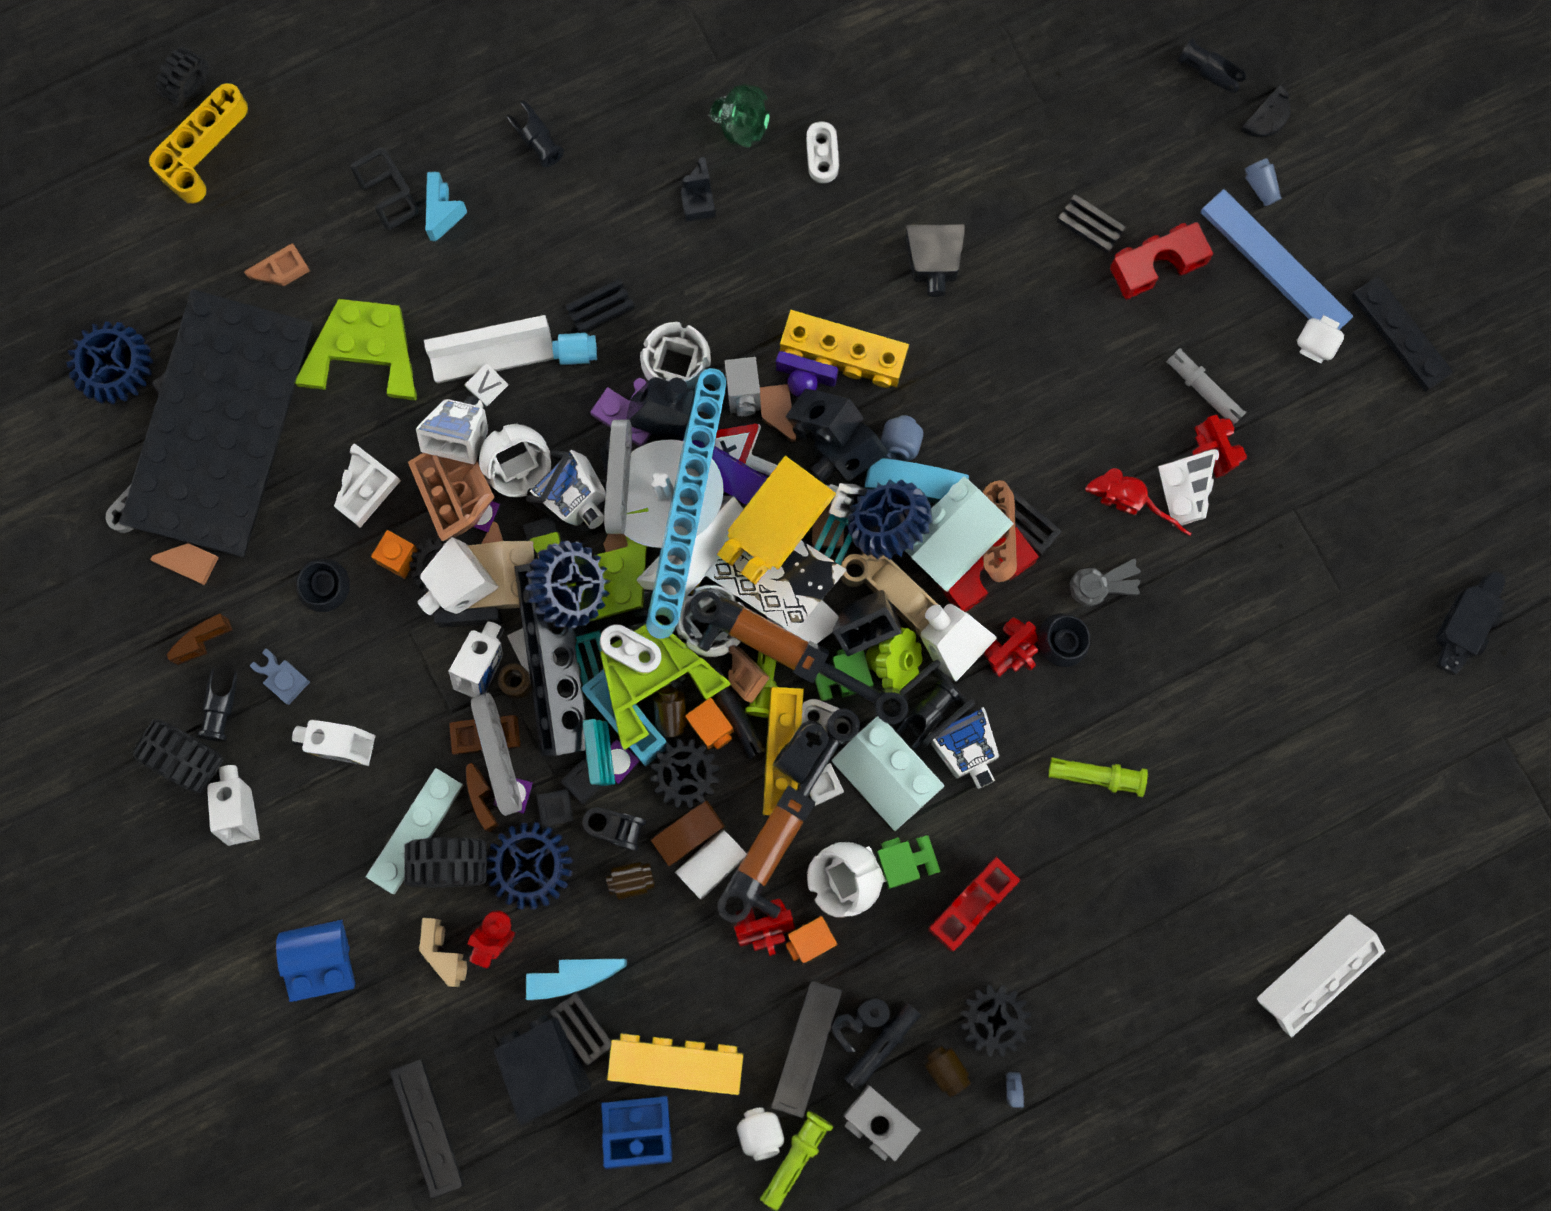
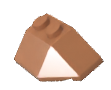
M422 453L408 462L438 536L442 541H448L451 537L455 538L477 525L494 499L493 492L479 467L478 460H476L475 464H469Z

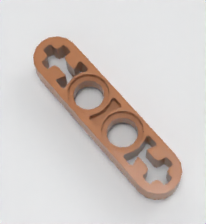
M999 480L986 486L983 494L1014 524L999 538H1006L1005 542L997 547L992 545L984 554V567L992 580L1004 582L1014 575L1017 568L1014 494L1008 484ZM998 558H1002L1004 562L1000 564V560Z

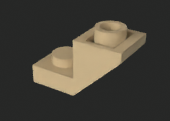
M423 918L419 951L448 986L460 987V980L465 981L467 961H462L463 954L437 952L438 946H442L444 942L445 927L440 926L441 920Z

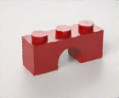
M1197 222L1189 226L1183 223L1170 230V234L1160 238L1159 235H1155L1145 240L1141 247L1134 250L1132 247H1128L1119 251L1115 255L1110 270L1127 300L1154 287L1158 276L1154 270L1153 262L1167 260L1176 267L1181 276L1208 264L1213 252Z
M1017 527L1015 528L1017 568L1014 575L1009 579L1010 581L1034 565L1039 558ZM1006 538L997 540L993 547L1003 544ZM984 555L947 592L938 585L948 601L964 612H967L983 601L988 594L980 581V572L985 569ZM998 558L1000 560V564L1004 562L1002 558Z
M998 858L993 859L927 930L950 952L955 951L974 931L978 923L1020 882V879Z

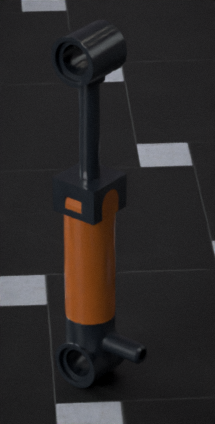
M704 588L692 599L691 612L694 618L709 624L698 643V648L701 650L709 651L721 630L794 670L793 673L811 683L814 682L818 673L873 702V707L876 708L879 719L885 723L897 724L906 717L908 712L907 697L900 689L892 687L879 692L825 662L829 655V650L812 641L808 642L723 596L717 589ZM704 597L712 598L716 603V611L713 613L704 612L700 608V600ZM889 698L897 699L901 704L900 709L895 713H889L883 708V703Z
M839 709L834 711L827 720V746L797 790L789 785L787 786L718 902V912L725 921L735 923L744 920L752 907L757 908L773 919H776L779 915L781 908L760 894L816 802L810 799L808 795L838 745L850 742L858 733L860 728L859 719L853 711ZM840 718L846 719L851 725L850 733L839 734L834 728L835 720ZM730 897H737L743 903V910L737 916H732L725 910V902Z

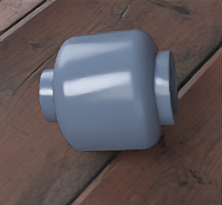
M902 415L888 420L880 439L889 452L885 457L906 462L914 459L919 453L923 439V430L916 423L915 419L910 416Z

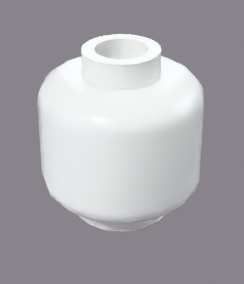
M1323 315L1321 320L1316 318L1309 319L1297 340V344L1301 347L1300 353L1319 363H1322L1323 359H1333L1344 340V334L1337 329L1340 323Z
M763 1108L747 1111L744 1114L745 1119L737 1126L743 1152L748 1156H753L754 1160H763L777 1155L779 1147L784 1142V1136L777 1115L772 1112H764Z

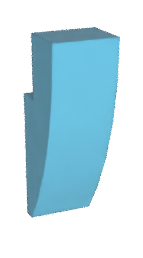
M882 458L868 468L865 488L873 490L877 488V482L881 485H886L888 480L891 479L896 484L902 479L907 484L912 482L918 489L924 492L930 503L937 504L954 484L958 483L964 476L968 479L969 475L918 463Z
M603 669L581 687V690L618 733ZM635 704L632 707L649 735L629 748L646 767L657 758V752L663 753L666 750L665 745L668 743Z
M627 959L559 960V973L526 974V1000L555 998L592 987L626 967Z

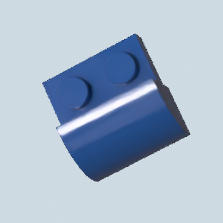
M343 920L278 933L276 941L278 969L280 977L284 976L290 1002L354 989L356 983L348 955L350 948Z
M667 1096L602 1103V1137L605 1169L672 1162V1139Z

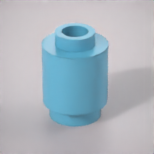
M588 333L558 334V341H552L553 358L559 359L560 365L589 364L590 360H597L595 335L588 336Z

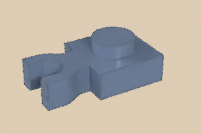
M265 649L262 653L268 657L269 662L267 666L260 667L257 663L253 662L250 667L259 674L267 675L268 678L263 684L286 704L290 705L310 681L288 661L284 660L278 665L275 655L268 649Z

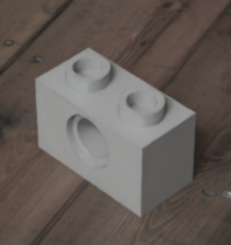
M756 357L725 360L730 414L737 413L738 416L753 415L756 410H761Z
M867 1085L844 1113V1117L848 1120L845 1126L859 1139L864 1134L874 1143L870 1148L883 1160L890 1156L896 1161L920 1131L915 1124L870 1085ZM876 1116H884L888 1120V1129L882 1134H876L871 1131L870 1124Z

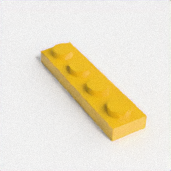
M770 687L763 802L764 815L772 813L788 785L795 790L798 788V783L773 767V763L779 752L791 740L802 723L804 690L802 688Z

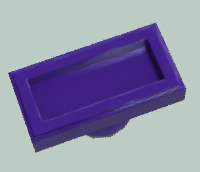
M779 351L776 359V370L790 374L787 385L790 392L798 398L805 388L816 390L818 383L835 387L838 376V368L784 351Z

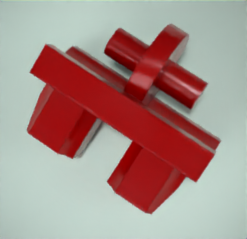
M1216 414L1208 417L1205 422L1194 428L1197 433L1195 438L1199 447L1192 451L1193 455L1216 449L1219 452V458L1215 460L1213 469L1216 478L1224 476L1247 458L1242 446L1236 445L1232 447L1228 440V437L1234 434V426L1229 418L1219 419Z
M1014 617L1010 619L1003 628L1004 634L1010 639L1003 646L995 640L983 653L988 659L992 671L998 677L1008 668L1017 672L1022 666L1029 670L1036 666L1031 657L1038 652V649L1034 646L1038 641V635L1035 632L1036 627L1030 621L1024 624Z
M778 898L770 901L781 908L776 919L768 916L756 920L753 909H751L744 920L736 922L737 926L734 929L740 947L753 943L755 951L767 947L770 956L776 955L773 945L786 942L784 933L795 930L791 912L786 910L781 899ZM742 910L737 911L736 916L739 915L742 912Z
M498 910L490 912L485 916L481 926L470 936L468 944L474 947L470 962L483 968H488L492 959H496L512 942L515 932L511 931V920L506 913Z

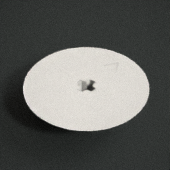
M655 441L631 452L627 513L647 507L649 512L627 514L626 527L623 534L639 544L662 548L683 441ZM711 459L696 537L704 532L713 522L723 499V481L718 466L713 459ZM686 469L690 476H700L695 469ZM680 498L684 505H694L690 498ZM674 527V530L677 534H688L687 530L684 527Z

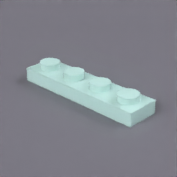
M435 768L366 878L390 893L395 894L404 881V844L415 839L431 838L464 785Z

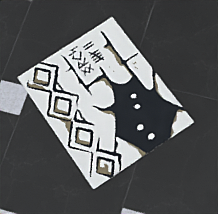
M801 540L778 570L775 567L768 569L756 585L741 574L749 560L754 558L746 551L743 552L733 566L719 558L705 575L794 634L847 569Z

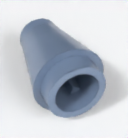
M1268 158L1256 162L1245 169L1247 173L1246 180L1260 200L1263 201L1264 206L1271 205L1282 199L1274 164L1270 165Z

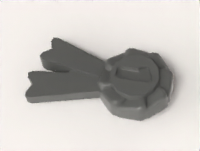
M1132 559L1104 575L1096 568H1086L1077 571L1070 581L1072 598L1081 605L1089 607L1100 604L1108 593L1128 596L1140 594L1137 588L1140 580L1123 581V579L1141 572L1136 567V559Z

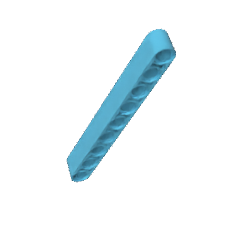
M713 368L706 369L700 374L694 389L691 413L685 431L649 606L646 627L648 632L658 639L669 637L680 619L726 389L724 374ZM704 384L713 385L716 391L707 390ZM698 412L707 413L711 419L701 418ZM699 440L704 443L705 447L698 448L692 441ZM686 469H695L700 476H690ZM680 498H690L694 505L686 506L681 502ZM682 526L687 530L688 534L679 535L675 532L674 527ZM675 555L679 557L682 564H672L668 560V556ZM661 586H672L676 590V594H665ZM655 616H666L670 620V625L664 626L659 624Z

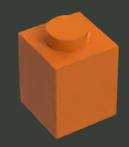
M387 530L371 557L378 565L405 579L411 569L410 562H413L411 556L413 552L417 553L418 549L414 544Z
M711 697L685 715L686 720L708 750L713 746L718 750L732 740L730 734L734 732V729Z
M822 916L788 934L790 941L785 944L793 960L796 961L800 958L803 964L837 946Z

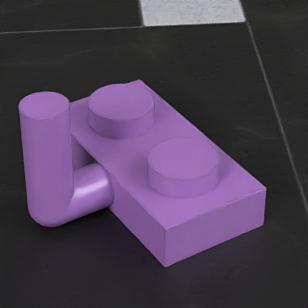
M638 378L634 381L635 393L633 396L646 384L644 379ZM607 387L591 410V416L611 428L613 420L626 419L630 400L628 401ZM632 427V442L640 447L643 446L651 436V433Z

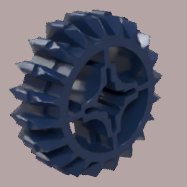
M105 321L101 329L97 324H93L92 333L89 334L86 330H82V335L84 336L82 341L73 339L77 349L68 350V354L74 358L66 362L67 367L72 370L68 374L69 378L72 381H76L74 384L75 388L80 392L83 391V395L88 399L95 398L98 403L102 404L107 399L110 404H115L117 397H119L122 401L127 402V393L131 392L133 395H138V390L136 389L138 384L147 386L146 381L142 379L143 376L152 375V371L146 367L153 364V359L148 356L151 349L147 344H144L145 338L141 334H136V330L128 326L125 329V326L120 322H117L113 327L110 322ZM106 344H109V345H108L107 347H105V348H100V347H102V346H104V345H106ZM130 349L131 364L129 368H127L125 365V361L128 357L127 352ZM91 358H94L95 365L91 370L93 374L90 377L89 363ZM102 358L105 359V360H107L108 362H109L110 360H112V361L115 362L119 367H116V366H114V365H112V364H111L110 366H108V365L102 360ZM121 377L120 379L110 383V381L114 378Z
M891 479L888 480L886 485H881L877 482V488L873 490L866 488V495L857 496L858 504L850 506L852 514L847 516L848 532L855 546L867 556L873 555L877 560L883 555L890 560L895 553L902 557L903 551L906 549L914 551L913 544L916 542L923 543L922 535L930 533L929 524L933 522L931 505L924 492L918 489L912 482L907 484L902 479L896 484Z
M562 541L559 544L548 545L547 550L539 551L537 553L539 559L532 560L530 563L535 571H530L526 574L532 580V584L527 585L525 589L533 591L534 595L528 601L531 603L537 602L538 604L534 613L544 614V621L547 623L554 621V626L556 627L566 626L568 628L586 625L589 623V619H595L599 616L597 610L603 609L606 606L601 598L607 597L610 594L604 589V585H607L610 580L604 579L602 574L608 568L604 566L599 567L598 565L601 557L598 555L592 556V548H582V543L579 542L570 543ZM555 568V575L551 580L552 572ZM568 581L569 584L575 583L576 586H571L568 588L567 585L560 586V583H565ZM583 590H585V591H584V596H583V598H582V600H581L582 592H583Z
M524 822L520 826L521 833L518 834L516 828L510 826L508 829L512 836L508 839L502 833L498 835L499 840L504 843L501 847L493 843L490 845V848L498 853L496 857L487 856L488 862L495 863V867L487 868V875L496 874L497 878L490 880L488 884L490 887L501 885L495 893L499 898L509 893L505 902L507 905H512L515 899L518 898V909H524L526 900H529L530 907L534 910L538 906L537 899L540 898L542 904L548 906L550 902L547 894L550 893L556 899L560 897L559 892L554 889L557 885L565 889L568 887V884L560 879L562 875L572 876V871L563 869V864H570L573 860L571 857L562 858L561 854L569 850L568 845L556 846L562 840L561 835L557 834L551 840L549 839L552 834V828L546 827L543 833L540 834V824L534 823L532 832H529V827ZM525 840H538L545 843L540 849L529 854L524 853L516 845ZM508 852H510L515 859L516 867L510 874L511 877L507 880L504 873V862ZM552 852L555 867L554 873L549 880L542 870V865L548 858L547 855ZM519 854L530 861L536 860L537 864L534 865L536 866L535 872L540 877L529 871L523 873L522 868L525 866L522 865L523 860L519 857ZM527 878H533L542 886L540 890L530 893H523L514 889L518 883Z

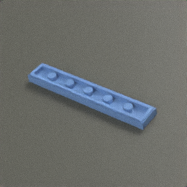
M1225 189L1202 208L1201 213L1308 319L1316 318L1321 320L1323 315L1340 323L1337 328L1340 330L1353 318V315Z

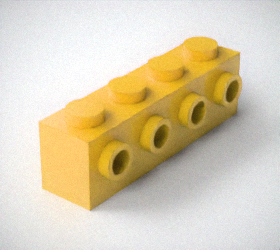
M790 310L780 342V352L784 351L835 366L849 378L860 379L864 377L873 380V384L889 388L890 385L894 387L898 385L909 344Z
M620 1034V1040H612L607 1080L739 1095L744 1053H737V1046L718 1044L717 1050L704 1049L705 1043L685 1041V1047L673 1046V1039L653 1037L652 1043L639 1042L640 1036L632 1034Z

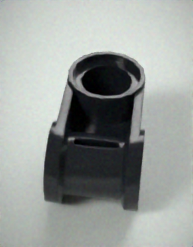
M816 721L802 723L791 740L779 752L773 767L798 784L802 783L812 770L815 761L827 746L828 734L824 727ZM818 730L817 735L820 739L817 742L812 740L808 744V739L805 736L808 731L814 733Z
M599 807L592 808L585 813L583 826L590 836L608 841L610 844L638 851L639 847L636 843L641 827L646 825L647 820ZM601 814L605 816L607 825L602 831L590 829L589 820L593 815ZM629 825H632L628 838L625 839Z

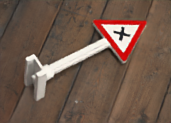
M759 424L717 430L714 445L754 470L770 476L778 466L752 455V450L761 428ZM840 483L839 487L830 484V486L826 485L836 493L830 502L832 505L829 513L847 518L848 515L852 514L850 506L854 503L853 498L855 494L865 495L866 488L856 484Z

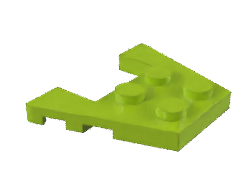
M338 299L297 376L296 385L298 387L325 390L331 359L391 366L387 388L388 397L416 400V389L412 377L413 372L409 360L407 339L400 307L397 305Z
M647 507L627 514L649 512ZM558 532L532 538L530 541H533V548L539 553L541 550H547L550 544H559L561 538ZM626 536L627 547L598 554L601 557L598 563L599 567L604 566L608 568L602 574L604 579L610 580L607 585H604V589L610 594L607 597L601 598L606 606L603 609H598L599 616L595 619H589V622L643 608L645 589L638 583L637 579L646 570L648 546L639 544ZM568 581L566 583L568 588L571 586H576L575 583L569 584ZM583 590V592H582L581 600H582V598H583V596H584V591H585V590Z
M646 624L634 632L654 642L659 647L661 661L654 671L639 673L600 651L623 750L649 735L632 706L672 681L689 673L705 700L731 685L729 680L715 671L710 664L690 650L673 633L667 638L658 639L648 632ZM620 639L611 646L619 648L622 645V640ZM641 652L638 655L640 662L648 663L650 661V655L647 652Z

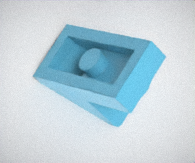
M427 172L426 232L430 241H437L467 213L463 201H448V183L443 182L439 172Z

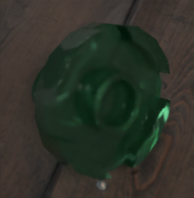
M746 84L736 86L728 93L727 97L716 99L710 108V117L722 127L725 138L731 144L750 147L753 141H759L763 137L767 129L769 111L765 110L763 101L767 100V97L759 87Z

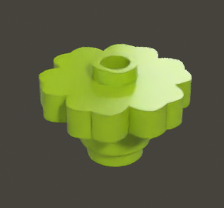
M901 628V634L871 646L867 651L866 661L868 668L877 673L879 678H883L882 686L884 689L894 687L901 690L919 674L918 667L922 663L921 644L916 642V633L908 628Z

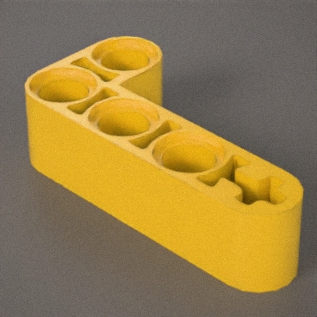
M228 83L217 87L150 155V166L162 182L188 203H197L206 195V185L193 168L247 114L248 105L239 89L235 85ZM215 120L213 125L204 127L208 121ZM194 141L189 148H183L187 142ZM173 162L171 167L162 170L166 163ZM194 181L190 188L183 189L186 183Z

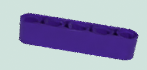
M699 440L692 441L699 448L705 447L704 443ZM714 445L712 459L721 473L723 491L747 505L768 477Z

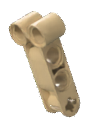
M863 552L862 555L852 554L847 556L841 566L846 569L850 564H858L863 569V574L855 578L848 575L847 571H845L841 576L844 584L850 587H857L865 583L874 593L884 590L897 615L915 633L921 636V632L929 624V621L925 618L926 611L931 606L938 604L891 559H887L884 555L878 560L873 555L867 556Z

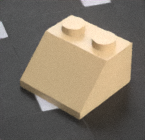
M500 541L468 545L469 549L498 585V588L467 609L497 607L498 609L520 608L514 566L529 564L534 560L533 541Z

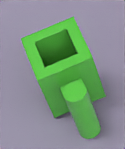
M843 649L838 650L837 656L832 657L833 667L873 688L864 650L847 657ZM818 673L815 679L821 701L833 699L830 687L834 685L839 686L841 697L856 694Z
M929 835L916 839L920 851L913 854L908 841L901 843L900 839L896 838L881 843L882 849L878 850L876 854L888 889L920 879L917 866L925 864L928 876L941 872Z

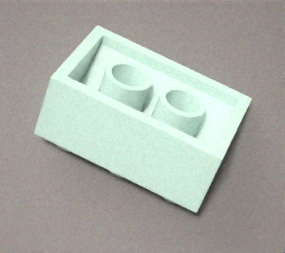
M964 476L931 508L933 522L929 524L930 533L922 535L923 543L916 542L913 544L914 551L910 549L905 551L947 592L1014 523Z
M878 716L831 760L894 831L899 829L944 787V784L888 723L879 719Z

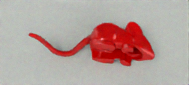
M1117 468L1110 469L1103 476L1092 480L1085 488V491L1090 494L1102 496V504L1111 506L1112 503L1116 504V509L1132 515H1136L1146 504L1153 513L1169 521L1183 533L1191 536V532L1184 529L1177 520L1163 513L1148 497L1147 487L1141 480L1123 476L1122 472Z

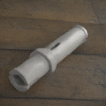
M1181 348L1166 361L1186 380L1185 384L1188 387L1192 386L1225 419L1229 418L1233 425L1246 413L1204 373L1206 369L1203 366L1198 367Z

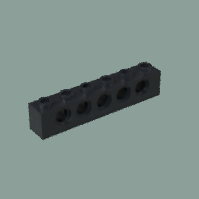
M530 563L514 566L541 756L561 755L586 750L583 721L586 720L584 711L586 701L581 690V667L577 662L575 648L577 643L576 634L573 628L554 626V621L552 622V632H550L548 623L544 621V614L534 613L538 606L537 602L531 603L528 601L530 597L534 596L533 591L525 589L527 585L532 584V580L526 574L535 570ZM555 568L552 572L551 580L555 575ZM567 582L560 583V586H566ZM554 651L557 655L556 664L554 663L552 657ZM558 683H560L562 689L560 695L557 691ZM563 714L565 715V718H566V724H565V726H563V724H562V716H563Z

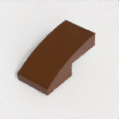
M218 614L191 629L168 652L167 657L169 661L180 665L207 654L203 642L232 631L229 619L222 614Z
M518 716L500 717L508 749L521 747ZM475 719L449 723L453 755L483 752Z
M470 763L466 766L467 788L470 800L484 830L491 832L499 826V823L483 801V798L493 791L477 766Z
M705 801L670 825L651 841L668 866H671L723 829L725 825L709 802Z

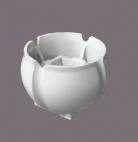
M680 322L666 323L654 329L645 339V348L640 354L641 368L648 381L652 377H658L667 381L678 377L683 379L687 384V388L692 390L695 388L700 374L711 364L710 348L706 339L690 325L687 328H683ZM667 349L692 356L686 377L660 370Z
M511 424L503 426V430L500 432L493 431L484 439L479 453V467L483 475H485L488 484L499 493L509 497L527 496L529 488H533L551 470V453L543 437L534 429L525 425ZM520 442L524 443L527 452L499 464L496 458L498 453Z
M703 585L695 588L693 595H687L684 598L680 619L676 625L677 634L680 639H685L687 641L686 646L698 655L705 657L725 655L729 652L730 646H737L741 641L722 632L716 637L709 651L705 652L698 648V643L703 635L692 622L696 619L691 612L692 599L700 590L714 588L721 592L723 596L742 606L744 605L742 602L736 601V595L722 586ZM704 597L700 600V608L704 612L716 605L715 601L709 597Z
M838 842L823 849L810 863L807 876L809 890L816 892L818 895L814 901L824 912L834 917L855 916L869 909L879 897L882 883L886 882L870 846L865 848L852 842Z

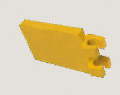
M784 456L727 530L729 532L727 535L729 540L724 543L716 555L733 566L744 551L748 552L754 558L749 560L741 574L756 585L768 569L775 567L778 570L835 497L836 493L787 456Z

